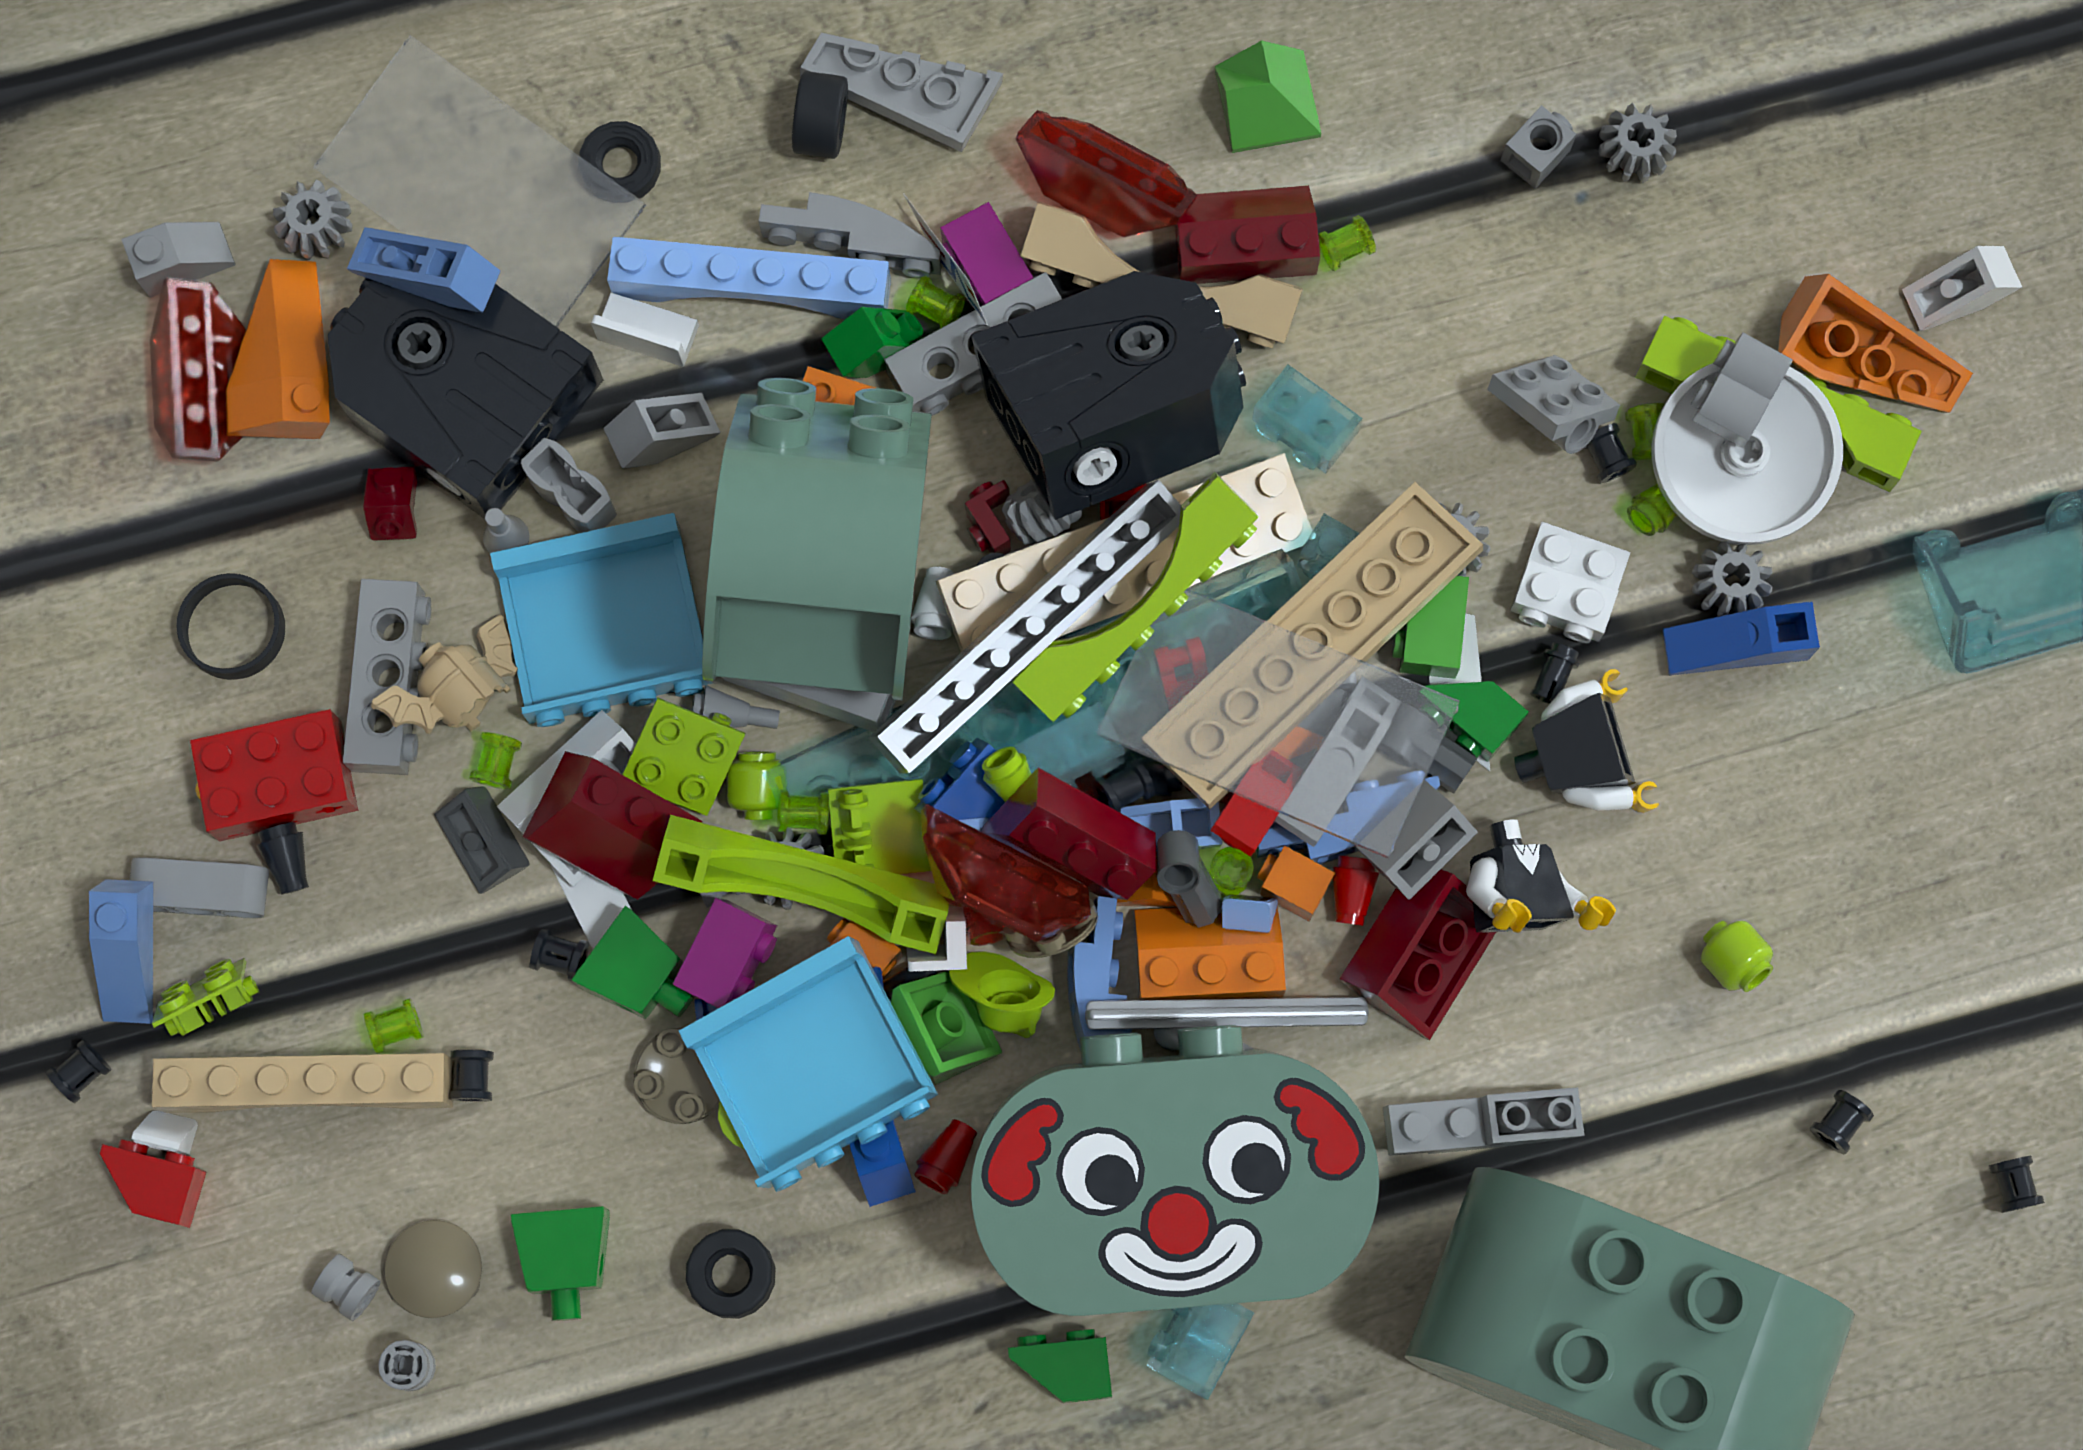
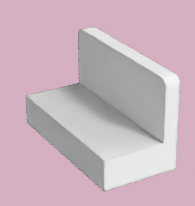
M610 293L602 316L594 315L591 322L597 340L681 367L685 365L699 327L696 319L614 293Z
M949 906L944 924V944H938L936 954L906 947L908 971L967 969L966 924L962 906Z

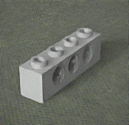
M1044 272L980 307L988 326L977 311L974 310L884 359L886 373L897 391L904 392L913 397L912 411L932 413V416L944 410L949 405L948 400L963 392L966 395H971L983 389L977 357L969 351L974 345L973 334L1006 321L1009 324V320L1062 300L1047 272ZM938 364H947L954 369L953 373L945 379H937L929 374L930 370Z
M361 579L343 764L351 772L408 775L409 762H416L418 736L417 734H412L413 724L393 726L385 733H376L374 730L375 722L385 713L372 709L371 703L374 698L392 686H398L410 694L421 698L417 688L418 670H423L424 667L419 662V658L427 650L426 643L421 642L422 626L430 623L431 598L425 597L426 593L418 582ZM403 623L404 632L398 639L394 641L383 639L384 631L390 624ZM389 668L400 669V676L395 684L389 687L379 686L380 675Z

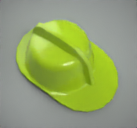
M985 951L970 952L966 954L967 969L949 970L952 984L962 993L975 1000L983 1024L994 1031L1014 1033L1024 1038H1030L1035 1033L1042 1007L1054 999L1055 988L1050 981L1032 973L1017 962L1000 954Z

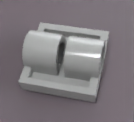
M1556 355L1492 375L1487 389L1569 454L1582 450L1592 440L1599 425L1615 420L1620 404L1605 394L1602 387L1587 380L1574 370L1568 361Z

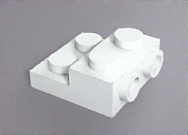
M1541 522L1510 611L1520 614L1519 619L1531 626L1544 628L1548 624L1563 629V634L1574 641L1590 643L1591 640L1599 642L1605 633L1631 552Z

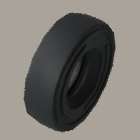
M627 121L609 122L597 127L585 138L579 152V170L586 187L598 198L613 204L631 203L643 198L655 186L661 172V156L653 137L641 126ZM617 147L628 148L637 156L635 170L623 178L612 177L603 169L605 155Z

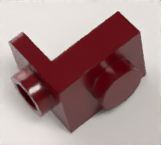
M415 467L368 469L363 510L372 540L416 538L417 526L414 517L417 476Z
M1005 480L995 485L989 481L978 486L969 494L970 500L965 502L966 516L972 524L967 530L980 552L987 549L990 553H1001L1004 555L1011 552L1010 538L992 512L994 508L1003 504L1010 495V488Z

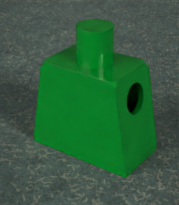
M624 906L572 978V981L582 990L644 1019L652 1013L657 1004L680 1017L694 999V995L673 985L683 961L627 906Z
M604 1206L511 1214V1223L527 1291L532 1294L550 1293L552 1321L581 1319L580 1291L602 1288L610 1221V1210Z

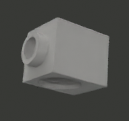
M1541 105L1506 143L1501 161L1536 189L1571 151L1576 133L1572 131L1571 124L1564 116L1557 112L1550 113ZM1535 138L1545 139L1551 144L1552 148L1549 150H1539L1532 145L1531 140Z

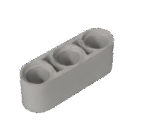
M157 858L132 859L130 880L153 882V912L239 918L264 917L269 869L265 867Z

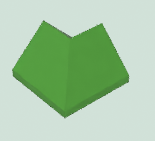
M1261 40L1215 66L1214 70L1232 153L1321 137V129L1304 50Z
M949 971L902 984L893 989L891 1004L925 1070L931 1075L935 1085L1003 1053L993 1031L983 1024L975 1000L962 993L952 984Z

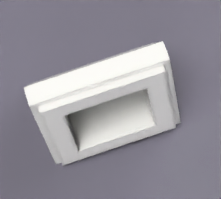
M152 1111L134 1130L131 1139L134 1140V1143L146 1145L149 1148L190 1155L198 1123L195 1119L161 1111Z

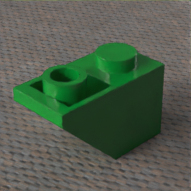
M861 307L821 339L843 377L868 378L886 370L884 359L923 339V328L917 318L907 310Z
M1493 681L1426 685L1419 692L1416 700L1422 706L1419 712L1428 717L1438 729L1443 725L1458 737L1455 740L1457 745L1477 758L1481 756L1487 762L1490 761L1524 722L1529 713L1528 710Z
M1095 1329L1066 1332V1341L1047 1343L1046 1335L1018 1337V1347L1008 1348L1009 1359L1062 1403L1112 1398L1106 1337L1096 1338Z

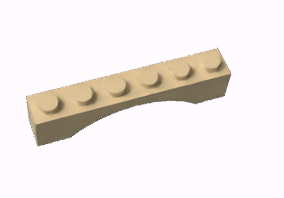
M1043 202L1037 203L1021 253V257L1031 260L1029 268L1042 273L1047 272L1048 275L1055 276L1057 269L1073 273L1072 282L1087 288H1093L1100 285V283L1108 282L1133 271L1141 272L1118 257L1099 238L1085 216ZM1261 274L1236 283L1213 287L1199 286L1206 299L1211 297L1215 299L1222 315V324L1225 328L1231 326L1249 332L1248 341L1269 348L1274 347L1275 341L1285 343L1303 288Z
M444 1053L153 1059L152 1107L164 1113H204L300 1106L400 1109L453 1108V1101L449 1100V1092L453 1091L454 1061Z

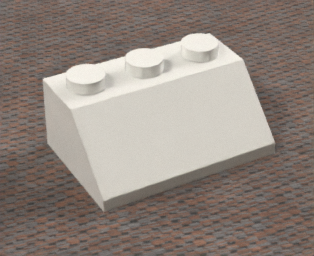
M601 710L497 807L524 834L565 751L593 757L622 774L636 743L622 727ZM530 842L572 887L587 874Z

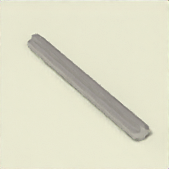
M1363 997L1097 1000L1087 1003L1085 1020L1087 1027L1091 1030L1174 1029L1236 1025L1241 1027L1362 1026L1367 1023L1369 1010L1367 1001Z

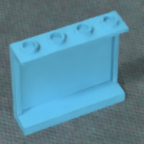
M675 513L490 553L493 570L499 579L515 664L518 668L517 674L524 707H521L522 714L529 724L536 723L538 727L555 726L565 721L564 716L583 712L584 717H594L601 710L609 713L611 711L610 706L629 702L631 707L645 706L654 703L657 699L656 696L675 692V695L679 697L690 696L702 692L703 685L713 683L712 681L703 680V635L681 531Z
M849 936L679 1030L686 1047L695 1050L759 1176L758 1179L754 1180L757 1187L768 1189L774 1187L776 1192L784 1190L800 1181L802 1177L799 1172L816 1163L818 1168H822L839 1160L845 1155L842 1148L859 1139L863 1145L882 1136L888 1131L885 1124L897 1117L902 1116L904 1121H907L924 1113L930 1108L928 1100L939 1095L859 941Z

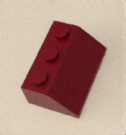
M1309 185L1173 196L1180 280L1205 284L1242 281L1258 274L1270 278L1317 275L1320 248L1316 211Z
M565 751L522 837L627 896L638 900L659 883L653 881L670 815L700 823L703 821L593 757Z
M1039 767L982 827L983 834L1097 896L1128 900L1156 872V832Z
M1442 869L1410 900L1397 888L1394 890L1340 977L1344 984L1359 997L1365 998L1368 1004L1427 1040L1432 1038L1496 932L1476 933L1473 901L1466 893L1467 886L1453 873Z

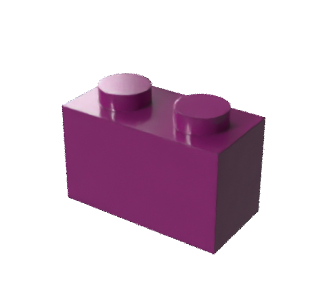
M989 202L940 227L942 245L968 278L980 307L1033 279L1032 274ZM965 297V299L967 300L968 304H969L970 307L973 309L974 307L971 305V303H970V302L968 301V299Z
M715 897L673 985L717 1008L753 990L755 981L752 980V977L759 962L765 963L772 954L777 941L773 934L778 925L729 900Z

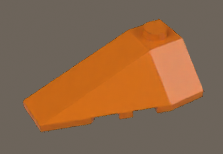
M270 259L226 388L227 436L320 439L330 423L328 370L316 262Z
M1830 274L1805 276L1782 314L1778 352L1793 359L1792 364L1815 379L1950 413L1973 374Z

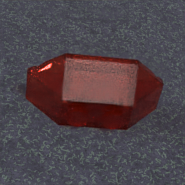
M1037 110L1017 133L1016 141L1044 196L1054 200L1068 210L1085 216L1087 219L1099 224L1103 229L1114 232L1123 238L1177 225L1196 200L1197 194L1192 189L1187 188L1184 180L1169 164L1091 123L1068 117H1051L1049 113Z
M166 278L163 281L150 336L154 428L173 459L218 462L244 437L227 436L226 388L232 375L246 329L231 308L218 296L219 292L212 282Z
M925 804L922 808V839L937 893L942 895L948 903L956 907L964 906L983 916L991 925L1005 927L1035 942L1083 923L1091 915L1088 887L928 804Z

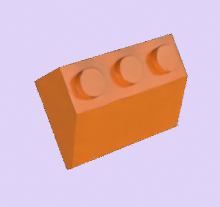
M1278 906L1271 930L1268 933L1222 928V913L1215 918L1212 924L1198 928L1193 923H1186L1178 908L1134 911L1140 1000L1283 998L1286 991Z

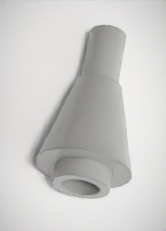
M492 508L487 511L485 515L487 526L484 530L483 542L489 553L528 545L529 530L520 518L503 514L498 508Z
M705 685L704 694H694L692 705L693 712L710 719L713 718L714 713L726 715L732 720L730 727L733 728L746 727L747 724L775 729L778 726L780 710L750 706V703Z

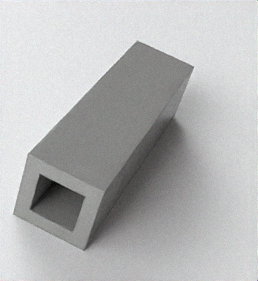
M723 677L725 681L872 732H875L889 719L896 700H892L893 694Z

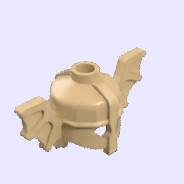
M498 615L479 628L477 638L482 648L483 656L469 644L443 646L438 642L429 647L419 658V662L424 667L417 683L418 693L421 698L410 694L398 686H392L372 700L371 708L384 712L391 719L394 727L402 724H415L423 728L427 734H430L436 722L442 720L449 727L458 728L466 726L472 732L480 726L481 722L477 717L485 708L490 697L493 696L494 689L499 693L504 691L506 694L511 691L501 678L504 676H515L518 669L512 662L511 653L513 649L510 634L505 627L504 617Z

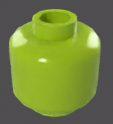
M753 751L738 753V760L732 762L727 773V801L730 807L735 810L744 811L745 820L773 819V810L781 809L788 804V766L784 761L776 759V752Z
M1721 921L1715 924L1703 937L1706 946L1702 951L1701 961L1728 991L1742 989L1744 992H1749L1759 986L1773 970V966L1770 964L1773 957L1772 948L1747 921H1735L1731 924Z

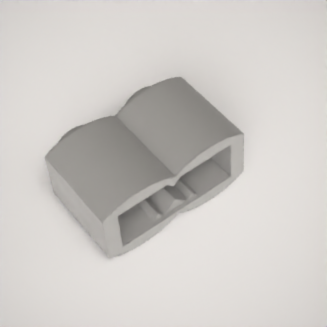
M1742 333L1735 343L1727 339L1713 363L1720 368L1713 383L1704 380L1691 402V405L1698 408L1692 420L1743 447L1749 441L1793 359L1745 333Z
M543 438L521 460L522 467L534 490L545 501L560 507L569 524L578 532L583 533L605 528L617 516L615 507L603 484L590 473L578 469L570 453L559 443Z

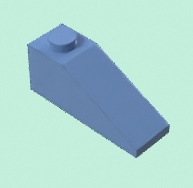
M367 227L364 228L347 267L354 274L449 307L483 313L501 271L466 244Z
M105 879L89 891V941L102 1019L106 1022L151 1024L153 1021V882Z

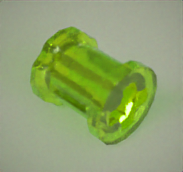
M1359 215L1353 217L1350 224L1329 234L1326 231L1318 233L1320 251L1332 271L1340 269L1341 263L1364 252L1368 255L1376 252V244L1366 221Z
M924 275L919 279L910 294L906 305V312L913 315L919 313L940 324L941 329L958 320L964 308L966 297L961 293L956 295L950 294L933 285L931 278Z
M1664 403L1642 404L1629 408L1624 413L1625 420L1631 422L1635 447L1631 450L1632 458L1636 460L1652 459L1653 433L1657 419L1665 405Z
M482 732L479 740L483 743L477 769L471 771L469 779L493 788L511 789L512 781L509 779L515 752L521 750L522 742L505 735Z
M780 789L777 807V832L785 833L787 828L816 829L818 834L826 835L829 817L828 792H820L818 796L790 795L788 790Z
M1225 847L1219 850L1213 857L1209 874L1219 892L1225 896L1230 894L1239 895L1246 890L1247 884L1251 880L1254 870L1253 861L1250 856L1241 850ZM1225 862H1231L1233 868H1242L1237 881H1231L1229 875H1220L1223 872Z
M410 998L403 1000L402 1006L378 1014H374L372 1011L364 1013L366 1028L377 1054L384 1052L387 1045L411 1037L415 1040L424 1038L417 1010Z

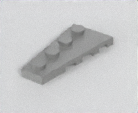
M822 32L800 67V77L805 71L845 76L848 81L849 100L960 152L964 150L1003 81V73L987 70V74L965 70L966 65L947 61L946 65L921 60L920 54L903 51L902 54L898 55L880 51L879 46Z

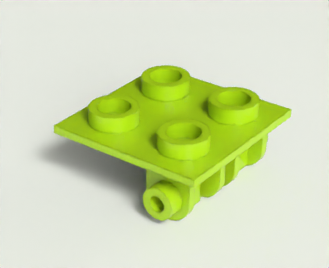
M657 697L622 775L665 800L708 816L745 737V732L730 727L732 720L721 713H714L713 718L710 719Z
M923 779L829 788L828 800L834 858L896 874L931 871L926 818L914 809L921 801L918 797L923 789Z
M245 958L235 963H232L231 959L222 960L204 972L206 978L190 986L187 980H184L164 990L161 993L163 999L157 1003L152 1021L153 1027L155 1028L164 1023L171 1036L179 1032L184 1036L205 1024L196 1006L199 1007L204 1018L210 1023L214 1021V1018L206 1001L211 999L221 1016L227 1014V1011L219 996L220 994L230 1011L253 1001L252 996L258 993L259 989L251 975L244 978L247 963Z

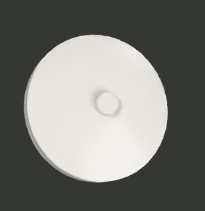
M1712 363L1696 371L1680 384L1660 412L1652 440V463L1656 481L1662 495L1672 510L1686 524L1707 537L1736 545H1757L1777 541L1798 531L1810 522L1823 509L1833 494L1839 480L1843 461V441L1838 419L1821 390L1802 373L1789 367L1749 441L1743 447H1740L1692 420L1698 408L1691 405L1693 398L1703 381L1707 380L1713 383L1720 370L1719 367Z

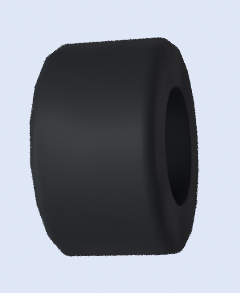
M810 71L802 73L796 94L792 125V149L794 153L835 159L839 155L848 99V81L845 76Z
M721 1229L706 1235L693 1247L686 1263V1283L691 1297L703 1310L721 1318L740 1319L755 1313L768 1301L775 1286L776 1267L770 1251L755 1236L739 1229ZM727 1255H737L743 1258L750 1270L746 1286L735 1293L720 1291L712 1279V1270L715 1263Z

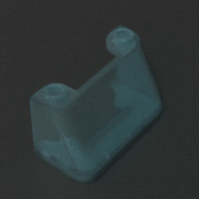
M2083 489L2065 492L2054 498L2045 514L2044 524L1961 547L1956 534L1949 530H1932L1924 535L1914 537L1913 557L1947 654L1955 669L1960 673L1968 674L2083 641Z

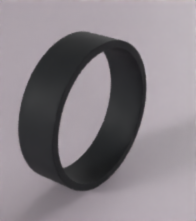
M219 574L200 582L185 597L177 616V636L185 654L201 670L217 678L237 680L259 673L276 658L285 637V618L278 601L260 582L241 574ZM241 585L260 591L270 601L274 613L273 634L264 651L251 662L236 668H216L201 662L192 651L188 635L191 616L200 601L211 592L226 586Z

